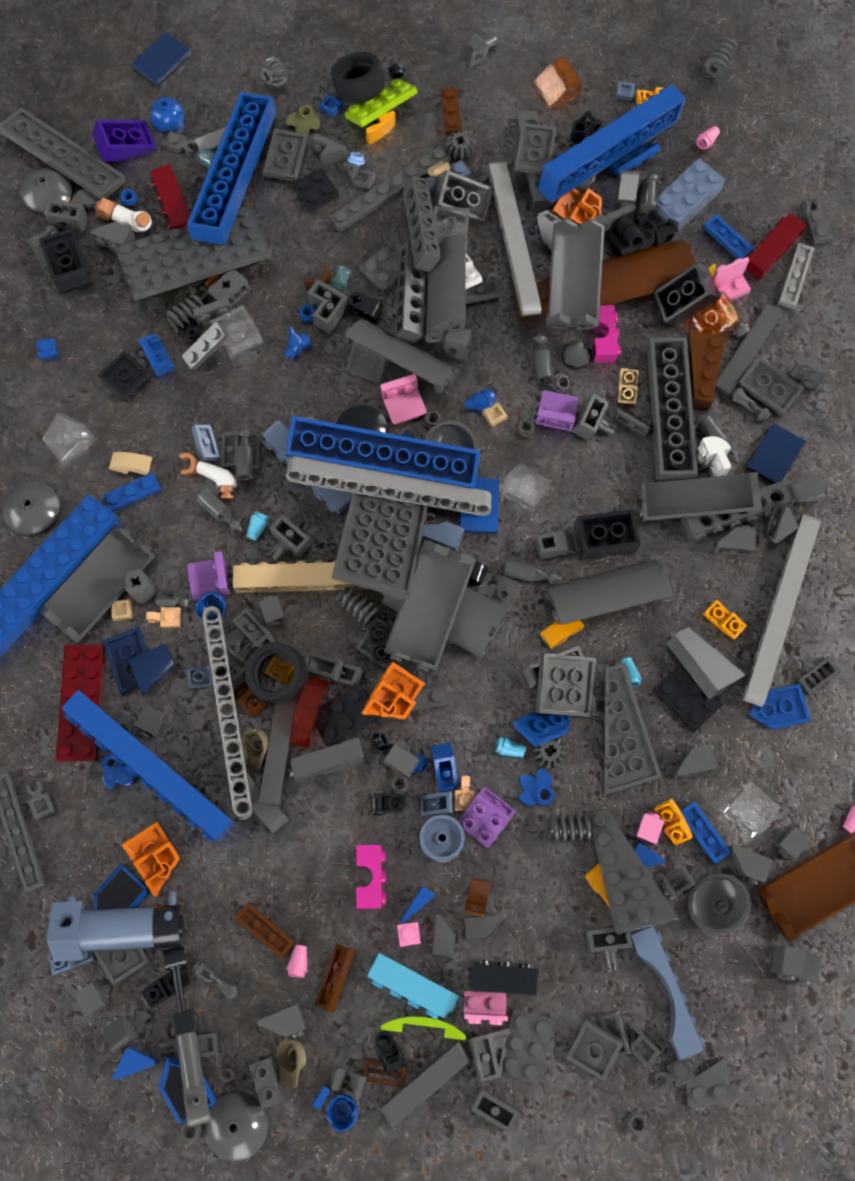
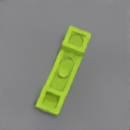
M405 1016L390 1020L381 1025V1030L402 1032L403 1023L444 1028V1038L466 1040V1035L455 1026L440 1019L427 1016Z

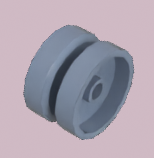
M437 815L427 820L423 825L420 833L421 849L432 861L440 863L449 862L456 858L463 848L465 840L464 830L453 817ZM442 834L446 836L444 842L438 840V837H441Z

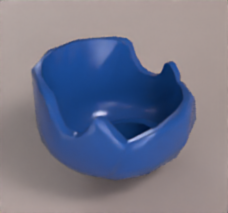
M212 591L202 594L195 605L198 617L203 620V611L210 606L216 607L222 616L226 609L224 597ZM210 615L208 617V619L215 620L217 618L216 615Z
M339 1094L333 1097L327 1105L326 1119L331 1123L332 1129L344 1132L350 1129L358 1118L359 1110L357 1103L351 1096L346 1094Z

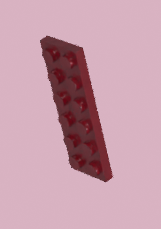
M64 645L56 762H97L98 745L93 742L96 738L93 737L92 740L78 729L81 725L76 727L63 716L66 712L61 708L79 690L101 709L104 645Z

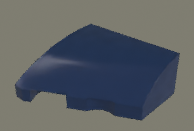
M166 644L129 659L142 695H146L148 693L147 689L154 682L159 683L163 676L175 667Z

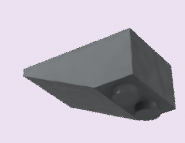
M446 170L438 176L432 199V209L484 223L493 188Z

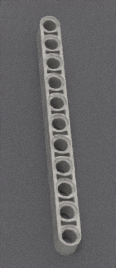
M506 161L488 163L489 178L493 188V195L521 315L540 314L539 294Z
M293 456L288 460L286 478L291 482L480 516L491 513L492 495L485 490Z
M802 513L797 522L799 528L795 530L743 693V701L760 707L766 701L819 530L820 519Z
M210 606L203 611V622L231 801L236 817L245 820L252 815L253 808L220 611L216 607ZM210 615L217 616L213 621L208 620ZM214 633L220 634L217 639H211L210 637ZM217 651L223 652V655L219 658L213 656ZM219 670L226 671V674L222 677L216 675ZM221 689H229L227 695L222 696L219 694ZM226 707L232 708V712L228 715L222 713ZM229 726L236 728L232 734L225 733V730ZM231 746H238L239 749L236 753L231 754L228 752ZM240 765L242 769L239 773H232V767ZM237 785L245 786V790L242 793L234 792ZM245 804L248 806L247 812L243 814L238 813V807Z

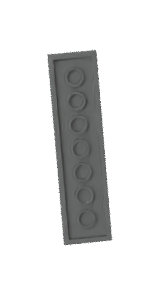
M23 108L18 109L0 123L1 134L101 200L102 198L106 199L126 182V176Z

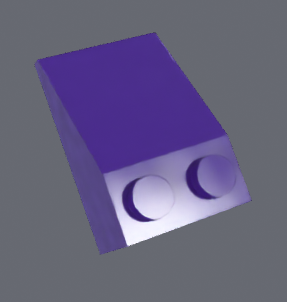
M145 120L96 121L92 136L103 162H120L156 150L157 148Z

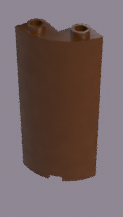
M680 239L660 246H653L629 254L604 259L602 261L600 306L652 294L696 263L690 243Z
M855 832L756 889L766 912H770L774 919L773 923L788 942L855 903Z

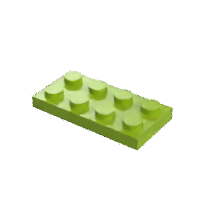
M395 79L388 86L384 87L381 93L374 99L352 105L349 110L344 112L346 119L364 127L417 94L416 86L401 79Z

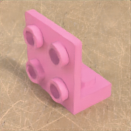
M748 257L736 259L731 264L721 265L715 270L713 280L721 297L715 301L717 305L750 292L751 288L743 276L749 262Z
M415 374L380 385L381 396L393 426L427 414L417 388Z
M464 991L463 1018L468 1019L470 1024H481V1020H489L491 1025H503V1021H508V1016H506V993Z

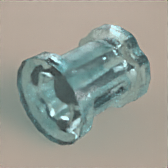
M338 266L336 277L331 281L332 286L338 290H345L348 278L352 276L351 270L344 266Z

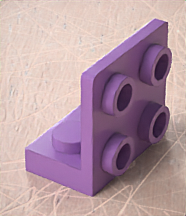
M543 390L536 424L571 431L575 421L579 398Z
M222 551L214 553L215 559L187 565L193 601L198 600L202 594L210 591L217 592L221 596L231 594L226 561Z
M484 786L458 822L466 832L489 848L515 814L516 810Z

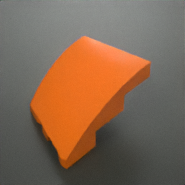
M589 188L583 193L573 189L556 201L551 213L562 220L569 219L575 224L581 225L588 220H594L596 216L602 215V198Z
M391 661L361 713L364 715L406 719L416 704L414 699L425 683Z
M157 821L121 843L154 897L159 894L161 887L180 859Z

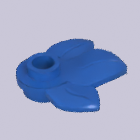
M109 754L106 755L102 760L104 784L111 790L116 786L117 782L127 786L133 785L134 777L124 768L126 764L120 765L115 761V765L109 767V761L114 759Z
M540 768L536 777L530 775L520 776V785L524 792L519 796V799L524 804L535 805L538 803L546 806L552 803L554 800V791L551 788L552 778L545 769ZM542 792L547 793L548 798L542 799L540 794Z

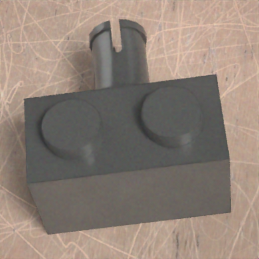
M593 393L584 401L571 431L586 440L594 435L597 429L611 436L616 425L603 419L609 402Z
M283 515L269 527L271 535L278 540V543L267 553L274 562L286 550L300 559L312 546L310 538Z
M615 927L585 931L588 953L602 951L605 957L606 973L620 971L616 952L618 949L632 947L630 932L617 935Z

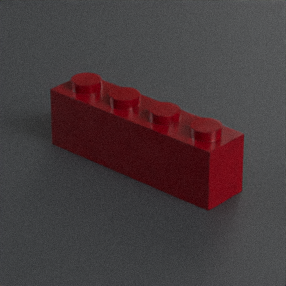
M170 164L150 170L152 175L150 182L153 189L157 188L158 192H155L158 202L163 203L161 210L164 217L168 216L169 218L166 221L169 230L186 227L190 218V212Z
M789 213L785 218L782 217L778 221L776 229L772 228L768 232L766 240H761L755 248L756 251L754 253L751 251L747 255L749 262L745 270L760 281L803 234L807 226L806 223L792 213Z

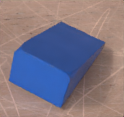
M424 886L421 887L401 918V923L404 924L436 895Z

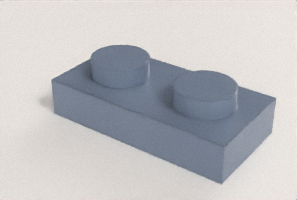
M194 425L191 430L200 460L217 461L220 455L211 425Z

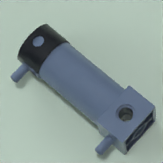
M173 891L168 893V905L140 908L85 910L83 902L76 901L74 896L69 897L68 902H52L47 943L53 961L84 960L85 951L181 947L184 935V916L181 904L176 905L177 894Z

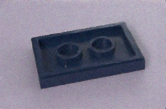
M165 32L132 63V67L157 86L191 54V51Z
M773 423L746 469L751 472H758V476L772 484L781 482L806 441Z
M138 627L103 640L121 695L140 689L129 662L130 658L148 651L142 631Z

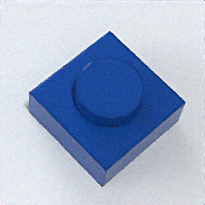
M54 338L36 341L40 360L58 357L56 340Z

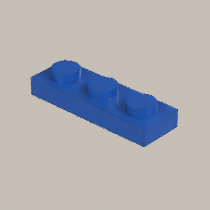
M649 142L608 167L610 174L620 176L621 171H628L631 168L638 167L645 159L654 157L655 153L660 151L659 143Z
M717 214L703 226V229L736 259H744L754 250L753 246Z
M152 472L102 495L106 507L114 513L162 489Z
M695 801L681 810L692 835L713 864H716L731 853L728 846Z

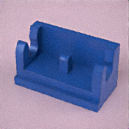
M156 334L138 339L157 377L175 369L160 338H157Z

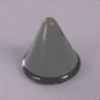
M573 341L564 347L562 358L568 367L583 369L591 362L592 352L585 343Z

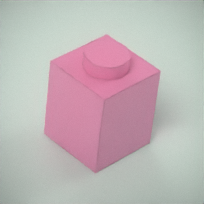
M655 813L643 814L634 838L652 846L655 845L664 821Z
M418 922L397 925L400 947L421 944Z

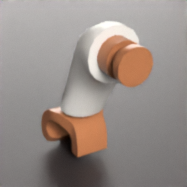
M105 198L100 199L95 205L96 217L102 220L109 221L111 218L115 222L132 227L134 232H144L151 226V217L146 212L129 210Z
M181 453L179 455L182 460L191 461L189 469L181 470L182 475L192 476L196 473L213 480L216 483V487L220 488V493H222L220 499H234L231 493L237 487V481L231 472L200 461L190 453Z

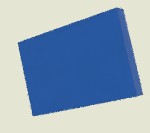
M476 478L474 489L485 490L492 495L491 513L480 516L461 512L460 527L465 528L464 532L497 534L499 479Z

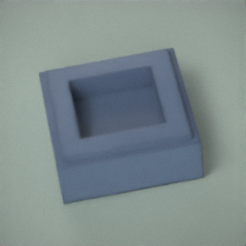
M618 81L615 99L632 102L635 84Z

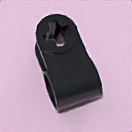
M590 110L586 111L579 119L574 121L570 135L571 140L574 143H581L587 136H591L599 130L602 121L596 119Z
M359 292L351 293L348 298L349 311L371 323L376 322L384 307L377 299L370 298Z
M372 793L368 795L371 799L369 815L401 814L407 809V801L401 794ZM395 799L403 800L401 808H393L392 804Z
M380 1031L377 1033L374 1040V1050L381 1061L384 1071L390 1077L393 1075L392 1072L402 1066L407 1067L408 1062L390 1032ZM385 1039L389 1042V1046L381 1047L378 1041Z

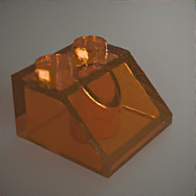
M566 57L550 63L534 81L550 108L580 96L582 81Z
M718 291L720 299L691 317L699 332L721 336L743 322L725 291Z

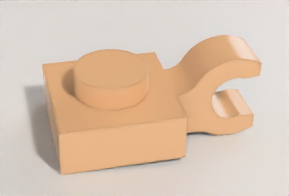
M162 607L161 613L147 612L146 620H148V623H161V628H181V607Z
M462 776L461 790H455V811H466L475 799V791H469L470 776Z

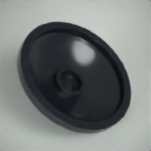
M356 405L348 408L340 415L336 424L389 433L388 423L382 413L367 405Z

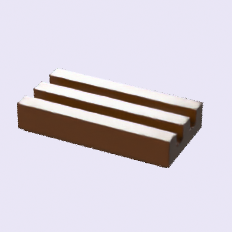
M365 1058L363 1076L367 1077V1072L387 1075L384 1070L368 1068L369 1064L382 1066L380 1060ZM402 1066L399 1068L402 1069V1073L392 1072L393 1077L401 1078L400 1082L367 1077L366 1082L404 1088L407 1067Z

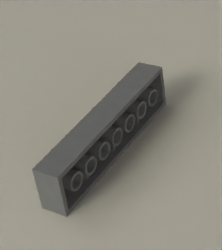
M650 338L647 346L656 482L695 479L698 475L687 338Z

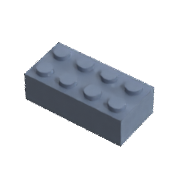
M699 158L655 199L656 209L649 213L660 223L671 219L680 230L721 192L725 178Z

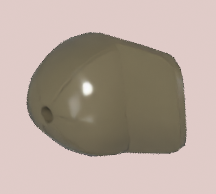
M248 729L243 733L241 739L245 765L250 770L259 771L263 758L268 751L269 739L267 734L260 729Z
M286 1039L279 1044L277 1051L280 1082L286 1087L296 1088L299 1071L306 1064V1052L301 1042L294 1039Z

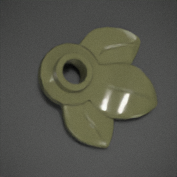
M303 105L298 112H293L288 116L286 125L294 126L297 133L308 134L310 129H319L320 120L315 116V111L311 106Z

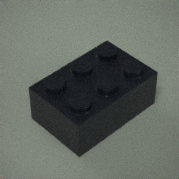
M698 262L653 292L665 323L676 327L721 298L709 268Z
M634 509L577 516L575 530L581 559L637 552L640 547Z
M477 960V964H472L471 990L537 996L538 969H534L533 964L519 963L518 967H511L512 962H498V966L490 965V961Z

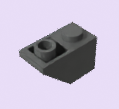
M118 222L104 225L90 232L95 244L100 247H108L116 252L115 247L131 243L135 239L132 227Z
M551 532L536 536L535 546L539 560L576 553L572 534Z

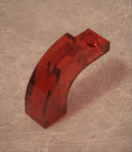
M310 677L308 683H305L296 709L290 743L309 748L315 734L318 713L328 689L329 681Z

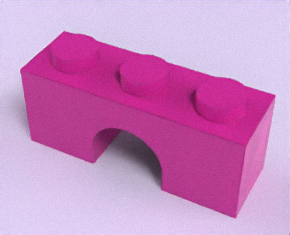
M614 305L600 306L599 327L591 329V331H601L606 335L603 338H595L594 363L616 362L617 356L621 353L620 344L617 345V339H619V328H616L618 313L614 311Z
M356 845L357 868H368L373 873L372 882L368 886L356 887V909H382V904H386V892H382V883H386V871H382V862H386V850H382L381 845Z

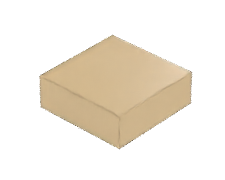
M439 162L426 170L428 175L437 177L440 173L449 170L450 166L447 162Z
M499 402L493 404L491 408L482 410L491 427L506 420L508 417Z
M130 599L118 600L111 605L113 621L133 619Z

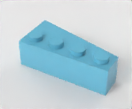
M380 953L367 976L373 979L371 984L380 989H383L384 986L391 989L389 993L399 999L402 996L409 999V1005L417 1009L420 1006L426 1008V1014L435 1019L440 1016L449 1020L460 998L459 995Z

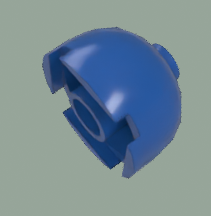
M161 97L153 102L150 109V119L156 130L162 133L163 131H168V133L170 131L176 132L184 124V110L178 101L171 97Z

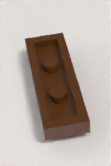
M457 87L440 88L445 136L451 135L452 132L457 134L459 130L462 133Z
M249 902L235 917L236 921L281 959L285 957L296 943Z
M336 943L315 1006L329 1012H334L355 950Z

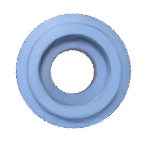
M351 152L350 156H348V161L352 164H357L358 167L365 163L364 155L361 153Z

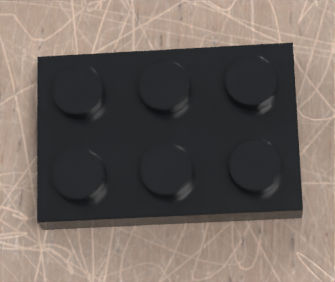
M681 663L652 690L694 733L723 706L716 697L708 699Z
M361 683L356 684L309 712L326 747L333 746L379 718L377 715H364L361 713L368 700V696Z

